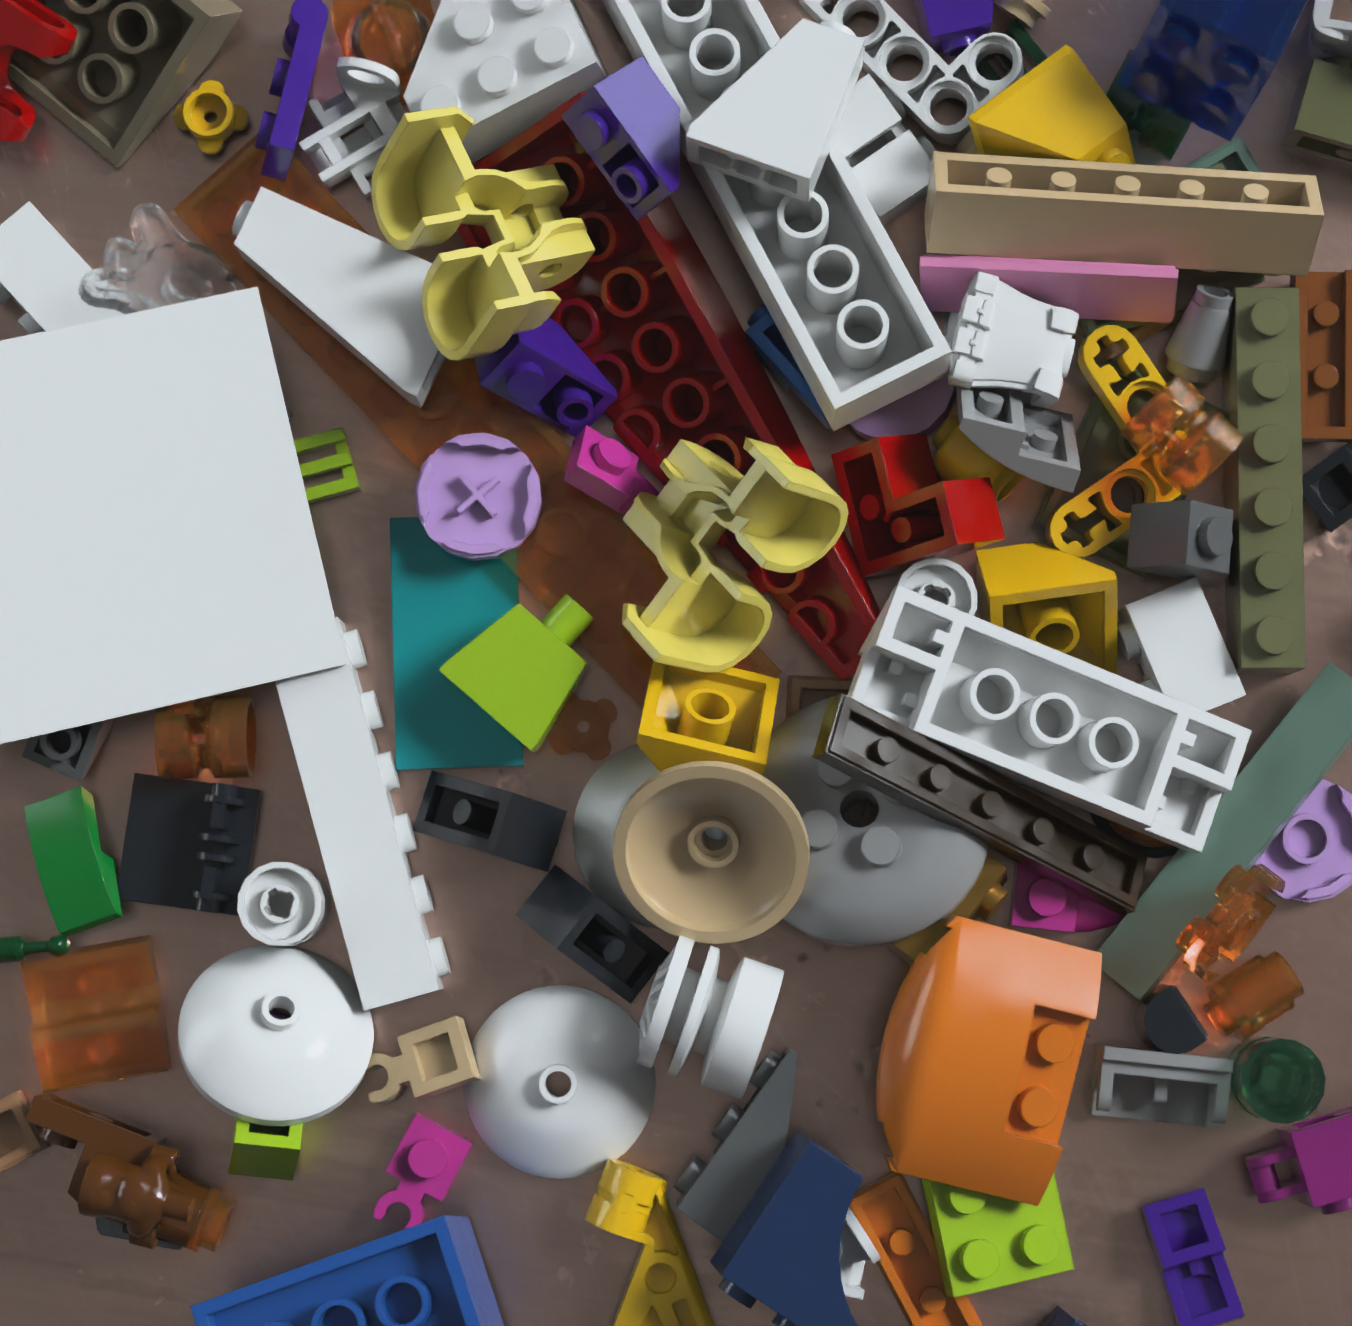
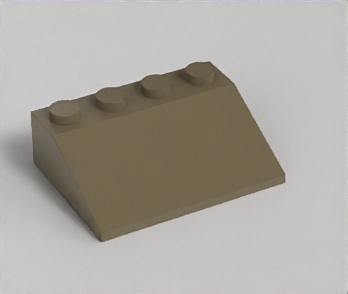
M37 0L70 22L77 30V38L67 55L63 54L52 58H38L18 48L10 59L9 77L115 167H119L128 160L211 63L243 10L231 0Z

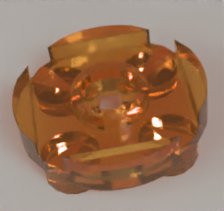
M1239 864L1235 865L1218 884L1214 895L1220 900L1205 920L1200 916L1195 917L1178 937L1175 946L1185 954L1183 966L1205 983L1218 977L1220 974L1210 966L1221 956L1233 963L1260 932L1276 907L1266 898L1271 888L1283 893L1285 881L1263 864H1259L1248 871Z

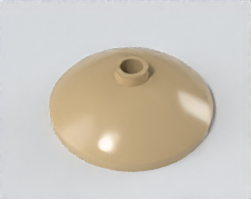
M694 761L667 768L645 781L625 804L618 819L613 839V863L616 876L624 894L634 908L645 919L661 930L676 937L681 935L693 939L695 942L706 944L743 941L757 936L776 925L789 913L799 899L807 879L810 861V846L805 824L788 796L777 785L759 773L743 766L721 761ZM716 827L723 830L726 837L712 839L705 833V830Z

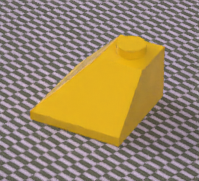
M1064 45L968 116L978 154L1136 164L1127 124L1078 54L1068 45Z
M1041 542L975 550L977 602L980 619L1117 675L1118 579L1115 571Z
M653 660L636 744L659 772L688 762L721 761L743 766L763 776L767 764L780 679L734 667L720 672L704 673L654 662Z

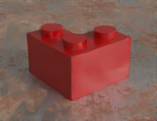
M926 433L879 436L831 454L841 497L847 504L849 513L847 522L862 577L905 572L914 563L927 558L948 559L1005 539L990 477L938 482Z

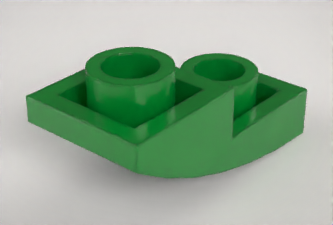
M79 786L25 806L27 828L38 875L59 934L68 937L121 918L122 910L114 859L101 851L93 794Z

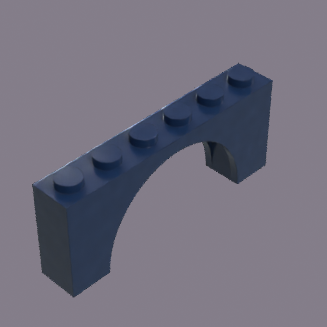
M797 1130L710 1260L719 1274L724 1277L718 1287L750 1309L759 1300L777 1312L772 1320V1323L776 1326H858L851 1314L842 1286L840 1242L848 1208L864 1177L849 1164ZM1056 1306L1041 1326L1087 1325L1059 1306Z

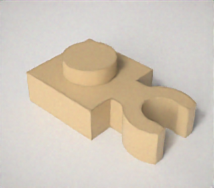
M453 1016L398 1036L397 1039L402 1055L392 1057L382 1053L371 1054L366 1072H373L380 1068H385L388 1073L386 1086L381 1090L368 1094L369 1101L377 1104H390L397 1101L409 1085H411L414 1098L424 1100L481 1079L464 1019L458 1016Z

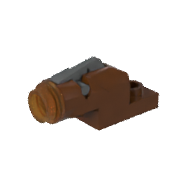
M48 1092L34 1096L25 1121L41 1126L42 1128L38 1136L48 1142L69 1149H75L78 1141L85 1143L68 1189V1194L77 1203L87 1166L98 1152L111 1155L124 1163L141 1166L146 1158L149 1157L152 1147L155 1144L164 1146L166 1137ZM178 1169L172 1175L166 1174L170 1191L196 1197V1205L189 1223L163 1217L158 1222L161 1225V1231L156 1234L157 1246L173 1250H180L184 1247L196 1253L202 1247L215 1252L230 1221L234 1203L222 1199V1191L200 1184ZM95 1217L99 1234L129 1240L130 1233L128 1232L126 1222L109 1217Z

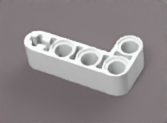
M798 0L802 8L819 24L822 21H834L846 26L850 17L857 12L865 10L876 14L879 17V23L875 31L868 36L859 37L865 39L862 68L868 74L870 73L872 78L881 87L886 86L901 101L905 112L931 138L942 144L953 145L960 143L971 129L968 116L1021 78L1024 73L1021 49L1014 39L1003 33L992 32L983 34L948 65L884 0H838L835 6L832 0ZM998 53L1010 59L1013 64L1012 69L1007 76L1000 80H987L977 71L978 64L988 54ZM911 54L922 60L923 67L917 77L909 81H899L890 76V65L900 55ZM945 98H957L964 102L967 107L966 115L955 125H941L932 117L936 104Z

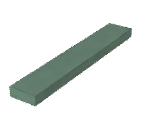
M1331 662L1325 666L1236 777L1232 790L1224 792L1221 796L1202 852L1192 854L1179 848L1139 898L1135 912L1127 913L1097 952L1102 953L1101 970L1142 1003L1352 743V677Z

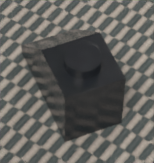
M431 770L413 831L548 872L567 811L510 791Z
M556 864L516 914L517 917L556 949L630 1004L669 954L668 951Z

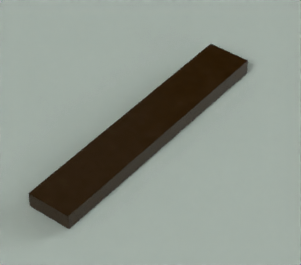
M843 693L829 698L813 758L936 821L959 828L977 837L989 848L1120 915L1135 912L1148 853Z

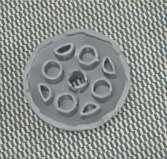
M828 698L796 712L771 733L767 764L763 776L777 785L793 802L805 824L810 846L809 868L803 891L783 920L797 930L828 943L852 947H874L897 943L908 939V936L929 927L939 919L946 918L959 906L981 874L989 853V847L977 837L959 828L936 821L813 758L812 756L829 701ZM870 800L879 808L875 821L868 826L862 828L853 827L845 822V811L847 812L855 803Z

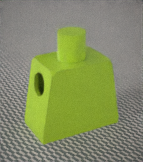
M566 593L542 621H539L519 603L447 660L439 671L530 751L536 753L589 668L588 663L570 646L594 618Z

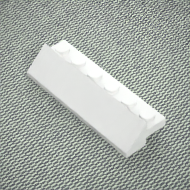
M900 585L894 587L857 654L861 656L847 694L852 699L997 775L1192 854L1201 853L1222 792L1232 790L1252 732L1250 729Z

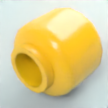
M957 415L946 421L933 438L932 444L938 448L933 463L936 475L942 481L990 477L996 503L999 504L1015 490L1024 478L1023 475L1009 469L976 446L959 429Z

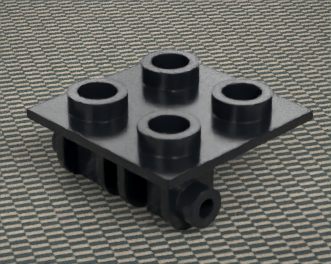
M134 773L118 879L120 900L239 916L237 912L238 893L245 878L249 876L261 790L223 783H206Z

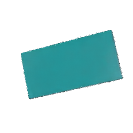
M419 517L390 518L396 770L524 767L523 744L439 671L447 660L510 609L519 604L518 548L498 559L471 561L450 555L432 541Z

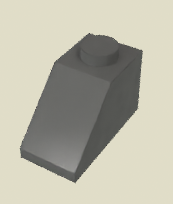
M1194 500L1132 504L1127 568L1186 581L1197 577L1199 584L1221 586L1229 575L1234 510Z

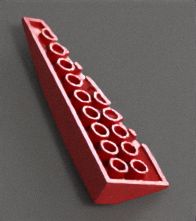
M586 92L578 93L473 166L475 170L496 169L510 172L554 164L561 180L564 181L569 191L566 202L559 210L564 219L582 218L595 251L576 274L556 286L542 290L553 291L561 299V302L549 318L562 326L616 389L618 398L605 411L606 415L615 423L613 430L639 456L664 486L670 479L659 465L665 457L669 456L680 439L709 449L730 463L743 476L746 475L756 461L743 448L746 437L778 446L797 466L816 473L757 354L747 341L738 318L671 197L668 196L646 216L636 221L561 117ZM459 225L457 231L467 248L479 247L484 249L493 245L484 226ZM726 529L716 543L721 548L726 546L749 571L746 576L762 594L768 592L788 614L787 621L841 681L855 674L861 656L857 654L881 611L866 578L862 577L857 558L844 530L836 544L811 566L794 573H779L761 568L737 542L735 533Z

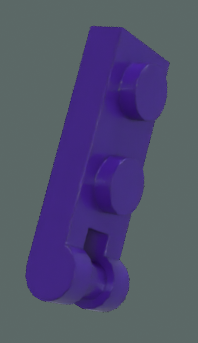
M295 0L291 7L289 24L285 29L282 40L283 49L291 59L289 61L278 57L268 93L280 97L277 113L264 110L254 147L266 151L260 175L281 181L286 180L328 21V10L321 0Z

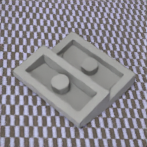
M956 386L959 429L976 446L993 459L1027 478L1050 487L1071 493L1074 492L1081 468L1072 414L1023 403L1021 391L1004 388L966 389Z

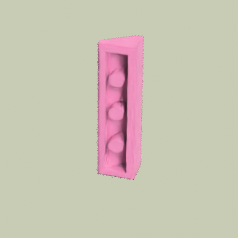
M924 254V256H920L919 264L920 294L929 311L960 312L962 300L975 274L980 271L998 276L1000 281L1033 299L1055 307L1073 310L1079 314V319L1169 323L1172 322L1175 316L1179 269H1175L1176 266Z

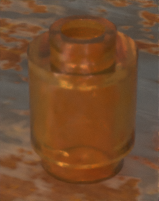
M1273 951L1266 957L1259 954L1255 955L1208 986L1206 991L1210 1001L1204 1004L1203 1007L1208 1018L1223 1037L1233 1033L1239 1040L1245 1041L1294 1009V1000L1304 994V989L1289 963L1277 951Z

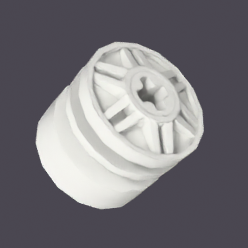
M679 935L674 948L662 964L658 966L638 1025L640 1026L639 1055L636 1063L652 1068L661 1041L675 1045L667 1074L677 1077L693 1051L704 1055L701 1070V1086L742 1099L774 1011L784 970L743 957L728 982L717 978L720 960V949L718 947L710 945L699 972L687 968L695 940Z

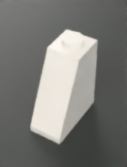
M803 18L690 124L686 134L687 161L809 203L862 69L865 39L856 37L850 28L838 22L822 21L819 24Z

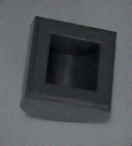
M1160 984L1143 1003L1139 1001L1134 1013L1136 1032L1146 1045L1155 1050L1182 1054L1192 1051L1208 1040L1206 1037L1208 1033L1176 986Z

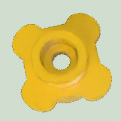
M207 80L201 83L199 89L193 91L187 97L184 104H180L175 108L173 119L179 129L188 130L198 140V148L201 152L214 155L223 149V141L234 131H241L246 128L249 122V115L244 106L234 105L230 101L220 82ZM209 112L217 114L214 122L210 123L205 120Z

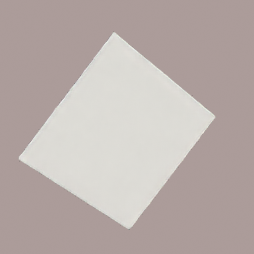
M258 286L0 341V744L346 665Z

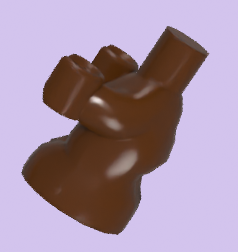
M155 1144L149 1157L146 1158L141 1166L124 1163L111 1155L98 1152L91 1159L83 1176L78 1197L79 1213L89 1217H109L126 1222L128 1232L130 1233V1244L154 1249L158 1244V1240L155 1239L156 1234L161 1231V1225L158 1222L163 1217L189 1223L194 1213L196 1197L170 1191L166 1175L175 1173L177 1166L174 1165L176 1158H179L180 1151L175 1148Z

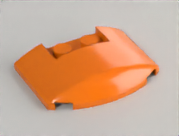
M952 915L943 924V926L949 927L951 930L933 945L926 955L920 952L910 967L891 1008L884 1031L876 1080L877 1120L883 1122L884 1132L892 1156L884 1154L888 1169L894 1172L1038 1206L1063 1151V1147L1059 1146L1058 1143L1089 1021L1090 1019L1096 1020L1102 953Z

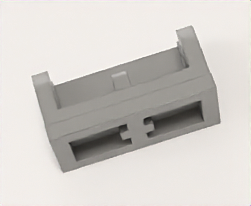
M1095 1044L1089 1114L1219 1129V1123L1225 1124L1227 1119L1234 1060L1223 1057L1186 1053L1172 1054L1158 1050Z

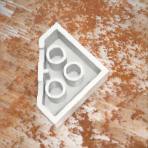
M441 0L403 97L410 113L456 106L473 118L475 122L462 142L471 163L493 153L578 93L587 92L592 86L607 78L609 74L574 0Z

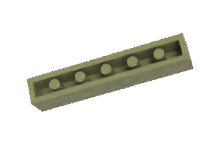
M1235 287L1232 291L1234 298L1231 305L1232 312L1226 366L1222 370V409L1226 411L1223 417L1224 508L1234 510L1229 575L1225 579L1226 648L1238 675H1290L1306 668L1299 288Z

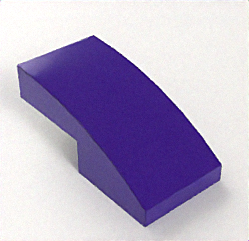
M1204 1187L1143 1206L1142 1211L1177 1326H1219L1242 1319L1245 1314L1223 1254L1226 1248Z

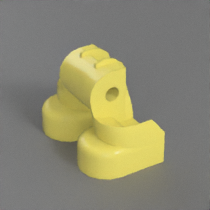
M452 106L405 113L376 162L372 174L371 196L379 228L388 243L397 250H411L442 244L456 232L460 224L485 227L493 245L484 249L470 247L439 253L427 271L423 282L422 306L424 320L430 337L440 353L449 360L459 361L492 354L502 348L512 334L532 331L540 327L561 302V299L553 291L542 290L556 286L576 274L587 263L595 248L582 218L564 219L559 210L566 202L569 191L564 181L561 180L554 164L510 172L496 169L475 170L462 144L475 120L458 107Z
M746 437L743 448L756 461L746 475L743 476L730 463L709 449L680 439L669 456L665 457L659 465L670 479L658 496L647 492H640L634 499V504L623 517V521L656 555L661 568L668 576V580L648 607L630 603L623 604L622 625L631 633L632 637L654 662L704 673L720 672L734 666L747 657L762 641L770 627L772 611L768 601L747 579L735 571L720 568L711 551L713 546L725 530L728 529L735 533L737 542L761 568L779 573H794L811 566L836 544L845 529L849 514L846 502L820 476L809 469L797 466L778 446Z

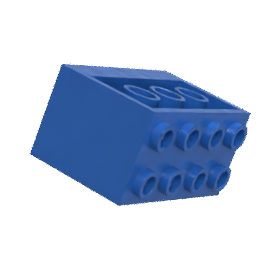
M443 1215L190 1306L196 1326H504L469 1217Z

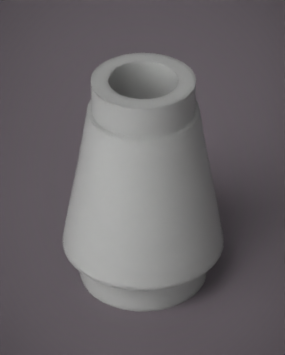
M1203 283L1197 285L1194 296H1192L1164 350L1169 357L1166 367L1171 373L1185 380L1209 383L1215 380L1217 371L1225 368L1232 312L1231 305L1234 294L1231 291L1214 284Z

